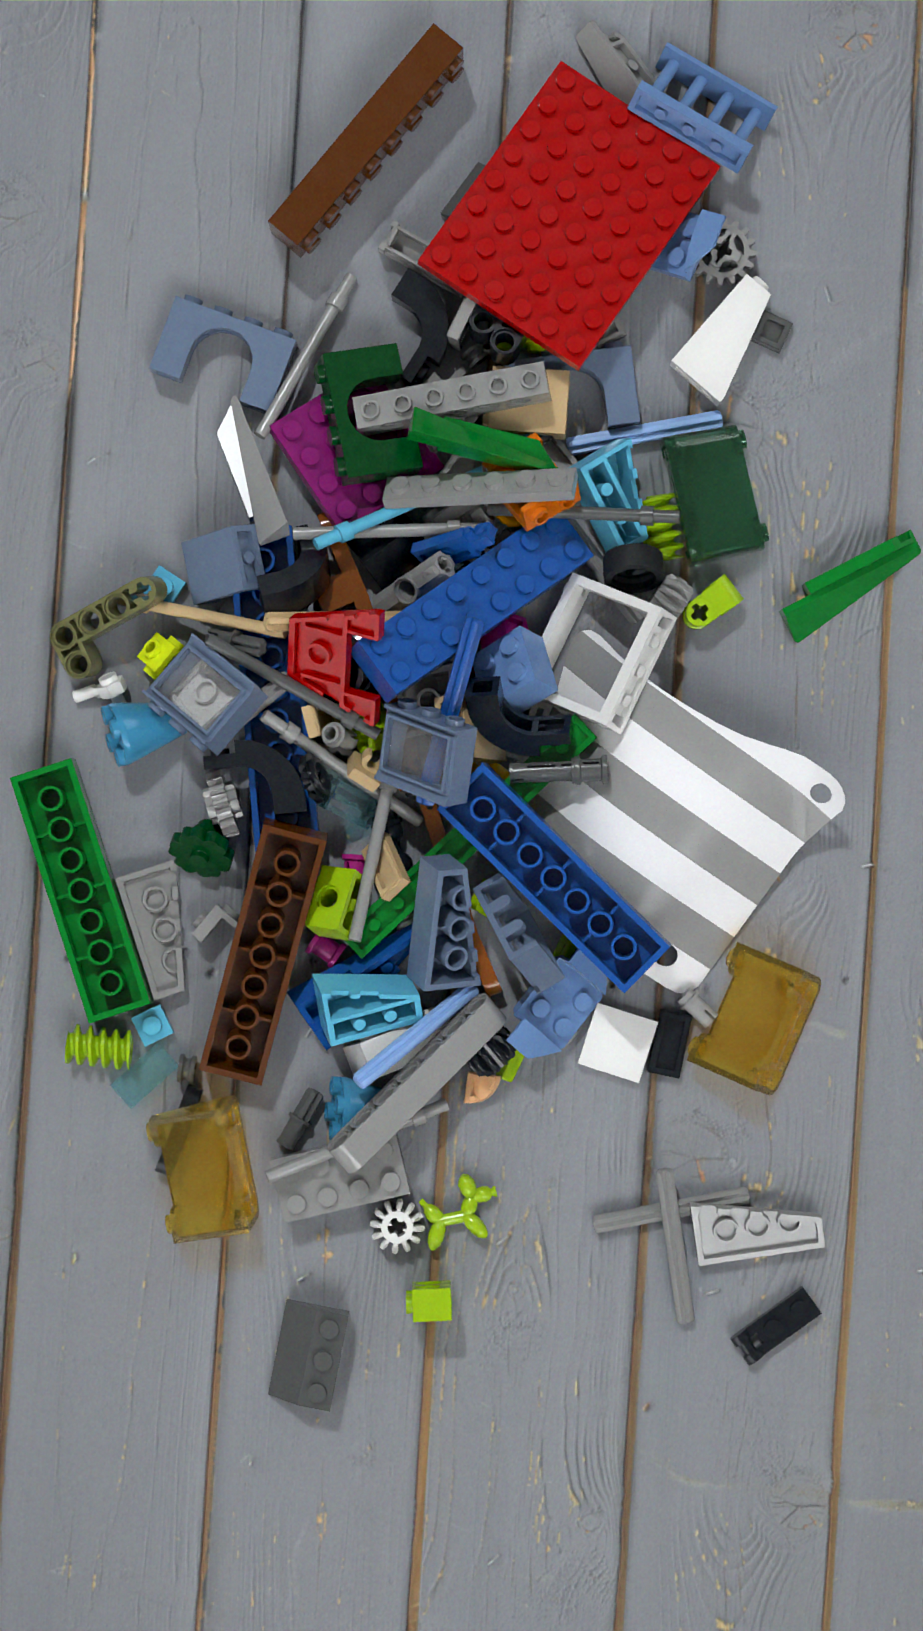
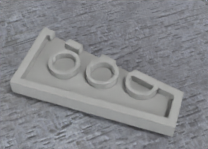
M175 859L114 878L153 1001L185 991Z
M689 1202L698 1266L826 1247L820 1213Z

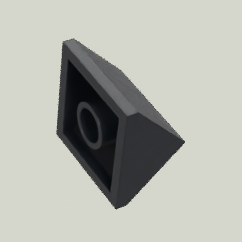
M403 513L378 525L414 523ZM423 536L354 538L346 543L383 590L395 582L397 578L421 564L411 553L413 543L425 539Z

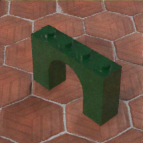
M397 343L322 353L317 365H314L316 383L321 384L323 396L320 398L323 415H328L330 427H327V438L329 445L334 446L336 458L333 460L334 471L337 477H341L342 486L386 480L387 477L417 475L423 467L418 442L408 440L407 437L389 440L370 439L355 429L348 416L347 403L352 393L362 388L393 384L399 381L403 375V369Z

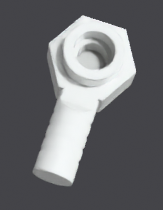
M113 671L101 676L98 679L100 684H92L72 692L76 703L93 697L111 699L112 703H126L122 693L125 692L127 684L122 675L117 676L116 672Z

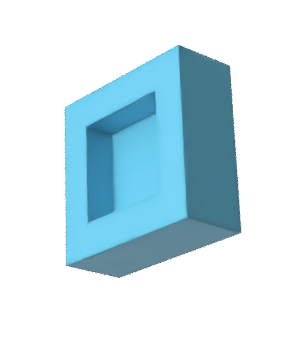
M160 565L152 575L162 578L166 583L167 595L163 601L174 603L187 584ZM148 585L149 589L143 592L144 594H148L151 591L150 585Z
M161 1004L131 1018L145 1047L174 1033Z

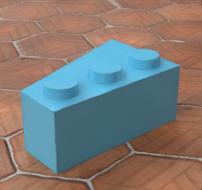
M631 438L615 439L568 467H576L581 496L580 503L583 507L640 509L643 506L642 498L638 497L636 485L638 475L637 469L633 467L630 448H633ZM589 520L605 552L619 545L642 543L648 539L646 525H640V522Z
M312 974L321 1027L331 1047L415 1024L423 1018L420 995L413 981L407 975Z

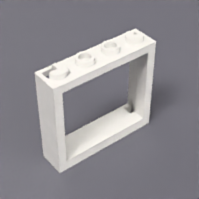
M573 572L563 588L561 598L555 610L551 613L548 625L542 635L552 669L589 592L647 615L600 712L556 693L551 694L542 701L621 735L677 617L662 607Z

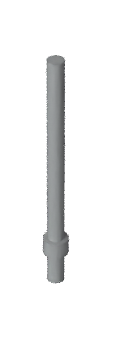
M346 273L336 292H332L325 303L327 308L254 432L259 438L266 439L271 430L270 425L276 422L337 314H341L348 303L347 297L357 281L354 275Z
M449 519L447 523L376 525L355 534L354 538L437 536L459 528H465L466 526H471L474 529L477 524L485 522H461V519ZM334 526L293 527V540H313L315 537L334 530Z
M269 710L263 713L260 720L280 733L279 737L288 744H296L307 753L314 754L323 764L378 801L380 795L378 788L371 792L348 778L347 764L300 732L301 728L291 721L286 723ZM392 796L390 809L415 827H418L424 817Z
M383 782L378 787L380 795L348 940L354 942H361L391 800L393 793L397 792L396 787Z
M443 1098L423 1106L401 1129L411 1125L414 1127L427 1123L426 1119L448 1111L449 1106L446 1099ZM326 1146L265 1171L269 1183H272L331 1159L333 1156Z

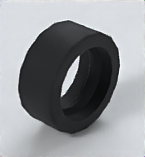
M630 543L613 547L603 556L604 584L627 594L643 593L655 589L664 580L662 552L654 546L641 543Z

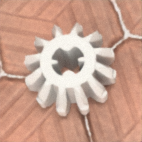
M402 1198L397 1199L395 1209H393L391 1202L386 1200L384 1206L387 1213L379 1208H376L374 1211L375 1215L381 1218L382 1221L371 1220L370 1222L371 1227L381 1228V1230L372 1234V1238L376 1240L384 1236L385 1239L381 1242L380 1248L384 1250L389 1242L393 1243V1254L398 1253V1244L402 1243L406 1252L410 1251L411 1247L408 1239L419 1244L421 1239L413 1231L423 1232L425 1226L422 1224H414V1222L423 1218L422 1213L418 1212L411 1216L410 1213L413 1211L415 1204L409 1203L406 1210L402 1209ZM397 1218L398 1222L404 1221L406 1223V1226H403L402 1229L404 1232L398 1234L397 1230L391 1231L389 1229V1226H392L391 1220Z

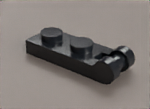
M801 1286L735 1333L730 1340L735 1347L739 1346L745 1354L743 1358L747 1364L752 1365L822 1313L803 1286ZM755 1333H757L763 1341L756 1347L749 1339Z

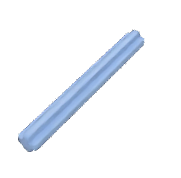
M715 410L568 437L566 439V447L575 456L595 452L615 439L631 438L632 445L717 430L723 427L721 412Z
M476 986L458 988L356 1071L353 1075V1081L361 1089L368 1087L462 1010L479 994V989Z

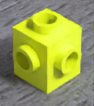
M156 632L137 655L146 664L142 670L156 680L183 649L184 645L172 635L166 640Z

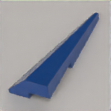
M412 924L384 938L363 959L355 954L320 974L397 975L400 971V963L409 955ZM313 978L286 993L327 1051L331 1046L321 1027Z

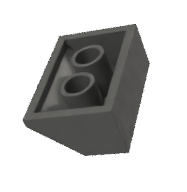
M291 1299L286 1300L268 1392L269 1395L299 1406L330 1412L350 1311Z

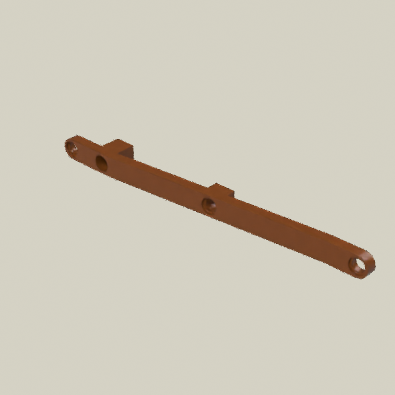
M324 513L317 515L321 526H332ZM336 542L330 545L341 572L330 577L328 587L318 598L322 610L341 611L352 605H355L356 610L373 609L367 590L346 542ZM396 697L389 703L398 702V698ZM415 737L406 739L402 772L408 774L405 771L406 767H411L416 772L419 770L414 762L415 758L418 757L422 762ZM436 803L433 805L432 810H428L426 805L421 804V811L434 847L446 836ZM470 910V918H471L472 921H474L473 916H472V913H471V910ZM474 922L473 944L478 954L476 969L486 994L490 998L503 992Z

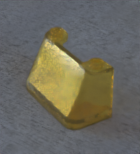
M737 942L735 948L730 950L726 958L728 972L733 977L717 1012L718 1016L714 1019L708 1034L702 1033L691 1040L688 1047L689 1055L687 1061L770 1096L775 1093L781 1083L818 997L821 979L803 969Z
M235 1095L220 1097L152 1115L146 1124V1133L150 1142L153 1141L155 1146L161 1147L173 1203L170 1214L165 1216V1225L168 1234H172L174 1244L250 1233L259 1216V1204L237 1097Z

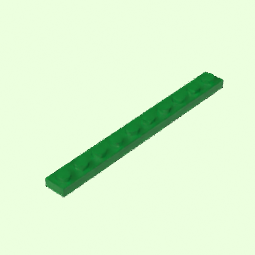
M574 714L572 716L571 744L542 746L540 756H530L523 763L571 761V758L579 756L595 741L597 736ZM510 776L504 780L527 803L550 783L526 782L510 784ZM454 827L424 856L450 854L463 865L478 850ZM420 860L407 871L411 882L390 902L380 897L368 908L361 942L344 940L361 959L414 911Z

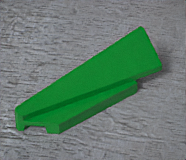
M413 408L407 435L408 440L435 446L437 451L513 470L558 468L554 465L539 440L446 416L441 418L423 409Z
M909 530L805 582L802 588L806 597L779 611L793 640L799 643L920 555L921 548L912 531Z

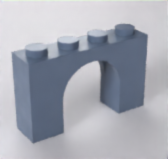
M185 294L184 299L175 296L149 366L151 372L182 383L193 352L202 340L218 333L235 335L242 339L252 352L251 371L239 401L242 406L265 414L283 384L295 354L297 341L292 339L293 334L275 327L274 332L262 328L263 323L251 317L245 316L244 321L232 317L233 312L221 306L215 305L214 310L202 306L203 301L191 295Z
M621 341L604 344V349L593 350L579 372L592 377L602 391L607 430L640 424V413L631 345L623 346ZM547 350L542 351L540 357L528 358L527 353H521L514 363L505 366L514 367L544 361L546 369L577 371ZM517 434V435H521V436L527 437V436H529V435H531V434Z

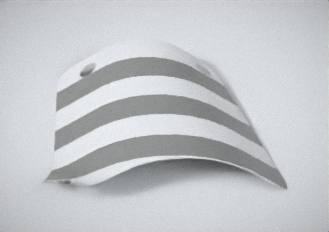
M592 630L580 631L573 638L569 646L556 694L600 712L625 660L599 634ZM647 680L621 735L579 717L597 736V739L579 756L581 759L601 758L602 755H607L608 784H603L602 781L582 782L581 785L572 784V781H554L542 789L528 804L676 949L678 957L674 964L662 966L655 962L644 974L676 993H684L688 988L694 990L701 984L794 854L824 825L843 811L845 795L838 781L808 758L743 736L722 726L674 698L650 680ZM552 706L550 716L568 715L571 713ZM820 783L826 785L831 791V799L826 803L814 801L810 795V790L814 785Z

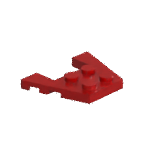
M365 609L295 613L289 618L287 675L320 696L324 694L339 702L340 708L348 713L353 710L364 717L363 722L370 726H375L380 720L381 695L350 687L352 635L379 641L384 636L385 610Z

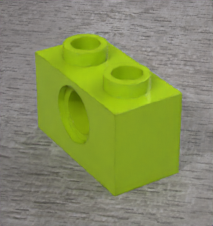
M322 865L320 875L316 880L315 891L309 906L305 926L319 937L348 940L362 874L356 869Z

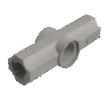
M438 551L372 597L374 601L373 608L384 609L385 611H402L455 574V563L450 555Z

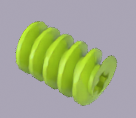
M677 493L652 495L642 501L643 506H655V510L679 509L678 505L669 504V500L677 497ZM655 523L654 526H646L648 536H651V538L643 541V544L658 548L662 552L663 561L685 557L677 555L675 552L684 547L683 543L674 542V538L682 535V531L672 528L677 523Z
M76 1024L73 1032H68L65 1063L69 1064L75 1055L78 1065H82L88 1057L89 1065L95 1067L100 1058L103 1068H108L113 1060L115 1069L120 1070L126 1061L127 1068L130 1071L133 1055L131 1030H127L124 1038H120L119 1030L115 1028L111 1037H108L106 1027H102L99 1034L95 1035L93 1026L89 1025L86 1033L82 1034L80 1024Z

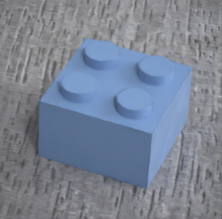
M522 626L516 627L475 655L473 668L476 678L500 676L506 701L513 709L520 713H523L558 691L543 637Z

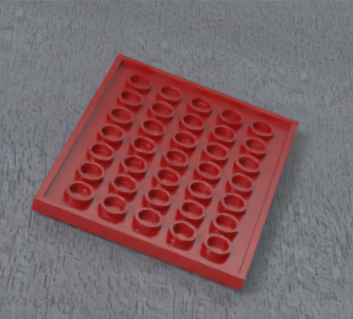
M560 61L420 256L417 264L579 372L719 172L721 166L693 147L627 109L629 105Z

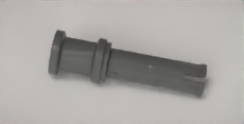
M602 755L601 758L581 759L580 756H574V758H571V761L509 764L510 784L572 781V784L581 785L582 782L602 781L603 784H608L607 755Z

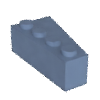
M450 854L420 856L407 977L423 991L481 985L480 975L476 969L478 954L477 949L474 948L472 933H475L474 921L470 918L469 910L472 904L468 870Z

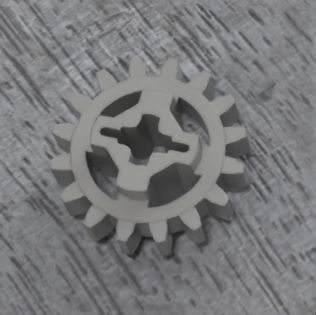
M726 217L721 232H725V234L718 237L715 248L707 254L710 262L709 266L704 263L703 259L700 260L694 275L696 277L702 274L706 275L705 284L708 285L714 279L716 280L717 288H721L723 280H727L730 286H734L735 276L742 280L746 275L743 269L752 270L754 264L748 259L755 258L757 251L751 250L749 247L753 246L756 241L755 238H746L749 232L748 227L742 230L738 229L739 220L736 219L730 225L727 224ZM735 237L739 240L742 246L743 254H741V251L736 249L734 243ZM728 241L726 254L720 258L718 263H715L717 250ZM726 266L735 268L728 272H719L720 268Z
M221 769L206 771L208 787L202 789V794L212 824H220L225 838L240 834L237 818L243 817L244 814L233 780L226 782Z

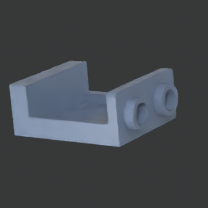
M255 524L229 526L181 542L193 605L217 603L222 598L244 591L259 590L256 576L263 575L265 572Z

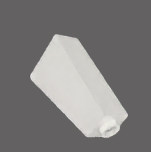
M746 274L670 363V366L717 407L726 395L771 296L767 291L769 289L768 285L758 276L752 278Z

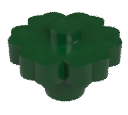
M210 819L200 820L194 827L186 826L182 832H175L168 850L169 854L175 857L174 863L177 866L182 867L188 873L197 872L202 877H219L222 871H229L235 851L228 847L229 840L223 837L220 824L213 825Z

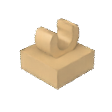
M371 748L365 749L362 754L354 751L347 759V777L369 791L374 792L381 784V781L374 779L379 769L380 759L377 762L370 760L372 758Z

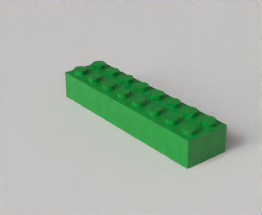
M69 758L11 777L12 787L89 1024L154 1003L76 759Z

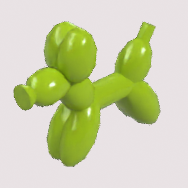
M462 1174L458 1179V1187L465 1196L461 1204V1210L443 1214L437 1206L428 1204L423 1198L419 1200L418 1203L423 1207L426 1219L433 1223L428 1232L427 1242L429 1249L433 1251L441 1246L445 1237L446 1226L463 1222L473 1235L483 1239L487 1238L488 1231L486 1225L474 1213L477 1210L478 1202H487L491 1200L492 1196L498 1197L495 1186L492 1188L488 1186L476 1188L474 1179L468 1174Z

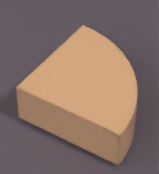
M468 1071L464 1103H479L488 1099L498 1088L501 1076L492 1074L488 1077H479L475 1072Z

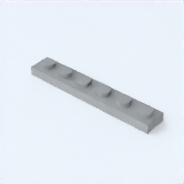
M576 467L387 477L382 501L385 509L574 500L578 474Z

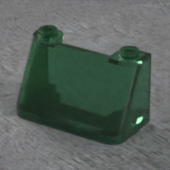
M729 425L663 437L660 442L662 457L666 459V462L669 461L666 467L667 472L670 474L677 508L681 511L680 521L683 529V540H688L686 542L687 551H685L688 567L764 550V542L769 541V534L766 523H760L743 452V449L747 448L744 430H738L736 425Z

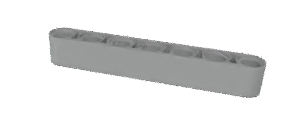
M486 993L474 997L329 1141L327 1150L348 1173L359 1170L503 1027L507 1019L506 1016Z

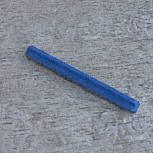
M467 617L465 619L440 709L443 715L459 716L484 626V621L475 617ZM433 734L421 780L431 784H440L444 769L447 739ZM416 796V801L422 805L433 806L435 804Z

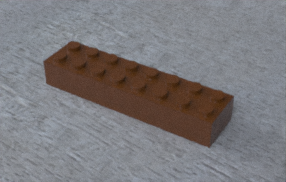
M433 23L268 220L271 233L300 258L305 252L311 254L321 242L319 236L327 227L331 230L340 220L342 215L339 212L345 204L352 205L362 192L360 187L366 179L372 181L383 167L380 164L387 154L392 157L403 143L400 139L407 130L413 132L423 120L421 114L428 105L433 108L444 94L441 90L448 81L453 84L464 71L462 67L464 63L463 47Z
M265 817L199 1070L262 1085L327 843L328 833Z

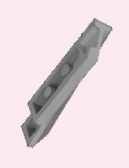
M593 20L589 21L576 35V40L603 89L627 105L630 104L642 80L650 85H653L655 82L654 76L623 35L615 31L607 35L601 31Z
M235 395L231 399V405L217 432V437L250 522H255L258 542L262 546L289 536L290 531L287 519L239 399Z

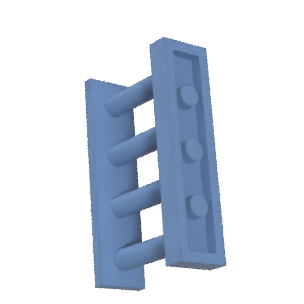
M667 42L655 68L661 70V73L653 85L643 80L641 81L627 109L738 174L754 146L746 140L755 126L763 131L766 130L778 106ZM672 78L689 87L680 102L663 93ZM700 94L717 103L708 118L691 109ZM728 110L744 119L736 134L719 125Z

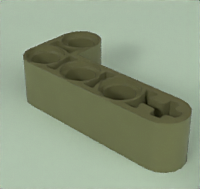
M158 576L136 578L56 623L50 631V640L67 674L74 679L96 676L102 669L103 661L93 640L160 604L167 595V586L164 580ZM148 585H150L151 591L148 592V596L138 597L136 595L149 589ZM120 598L126 603V610L123 614L117 607ZM93 613H96L99 617L98 628L92 625L91 617ZM67 628H70L73 633L71 643L65 638ZM82 656L86 658L88 663L86 671H83L79 664Z

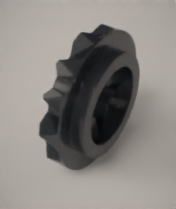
M307 753L300 757V765L298 767L304 789L307 790L309 797L317 804L327 802L331 793V782L328 772L319 758L312 753Z

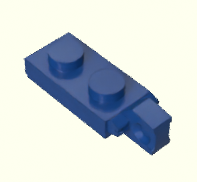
M491 522L477 524L474 529L471 526H466L465 528H459L412 544L411 553L422 563L438 551H441L446 555H450L453 562L457 564L481 556V551L488 546L494 545L498 529Z

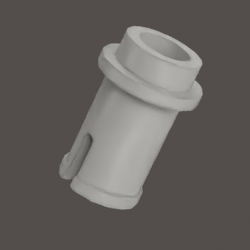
M331 722L322 730V739L326 746L352 750L357 745L358 739L351 738V736L357 737V734L352 730L345 729L338 722Z
M688 988L677 1000L680 1004L679 1008L681 1010L685 1009L703 1028H706L713 1022L712 1018L716 1019L718 1013L698 996V990L693 991L691 988Z

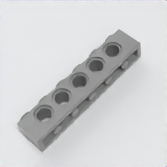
M544 361L352 397L357 429L364 436L409 428L414 407L423 409L441 418L446 416L460 419L552 401Z

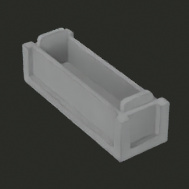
M393 220L390 232L385 241L381 242L378 247L379 253L406 268H410L420 276L462 298L463 294L417 264L418 259L430 243L400 227L399 222Z

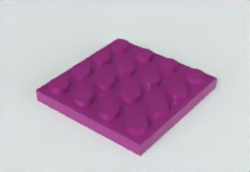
M386 385L362 388L349 396L347 403L348 416L357 431L352 397L389 391ZM322 393L271 424L270 434L332 526H335L344 521L350 523L384 507L382 499L387 479L342 486L341 477H337L334 471L333 460L336 458L334 446L329 445L327 438V427H330L328 415H323L320 403V398L323 396ZM409 428L365 437L374 440L407 437ZM418 442L423 467L417 475H435L441 472L445 467L436 453L431 452L426 444Z

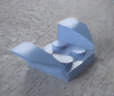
M704 209L701 210L700 215L689 213L650 270L690 282L700 260L715 248L726 216Z
M578 948L570 959L563 955L555 957L565 976L564 979L539 994L536 993L531 985L513 1008L514 1016L520 1020V1023L506 1041L527 1059L562 1051L561 1049L565 1047L594 1010L597 1003L601 1001L602 994L606 995L607 976Z

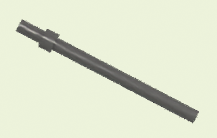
M503 503L487 505V515L514 517ZM573 506L551 518L640 522V525L654 526L655 523L680 524L681 511L655 510V506H641L640 509Z
M210 634L205 643L209 648L340 720V724L347 729L352 730L354 728L374 740L378 737L381 728L363 722L364 719L359 717L358 713L353 710L348 713L340 708L338 704L324 696H320L299 682Z

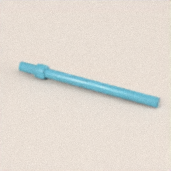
M482 465L465 473L483 472ZM384 507L350 523L344 521L335 525L334 530L313 538V544L317 550H320L336 542L345 543L354 539L355 534L415 508L385 509Z

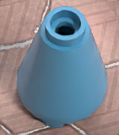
M111 703L102 706L101 715L104 724L109 725L110 733L105 734V739L109 752H114L117 766L130 765L182 736L181 733L168 723L171 717L165 713L161 718L147 706L148 703Z
M331 1076L329 1091L332 1098L331 1102L325 1103L324 1119L325 1121H330L329 1140L382 1088L369 1085L365 1089H361L351 1078Z

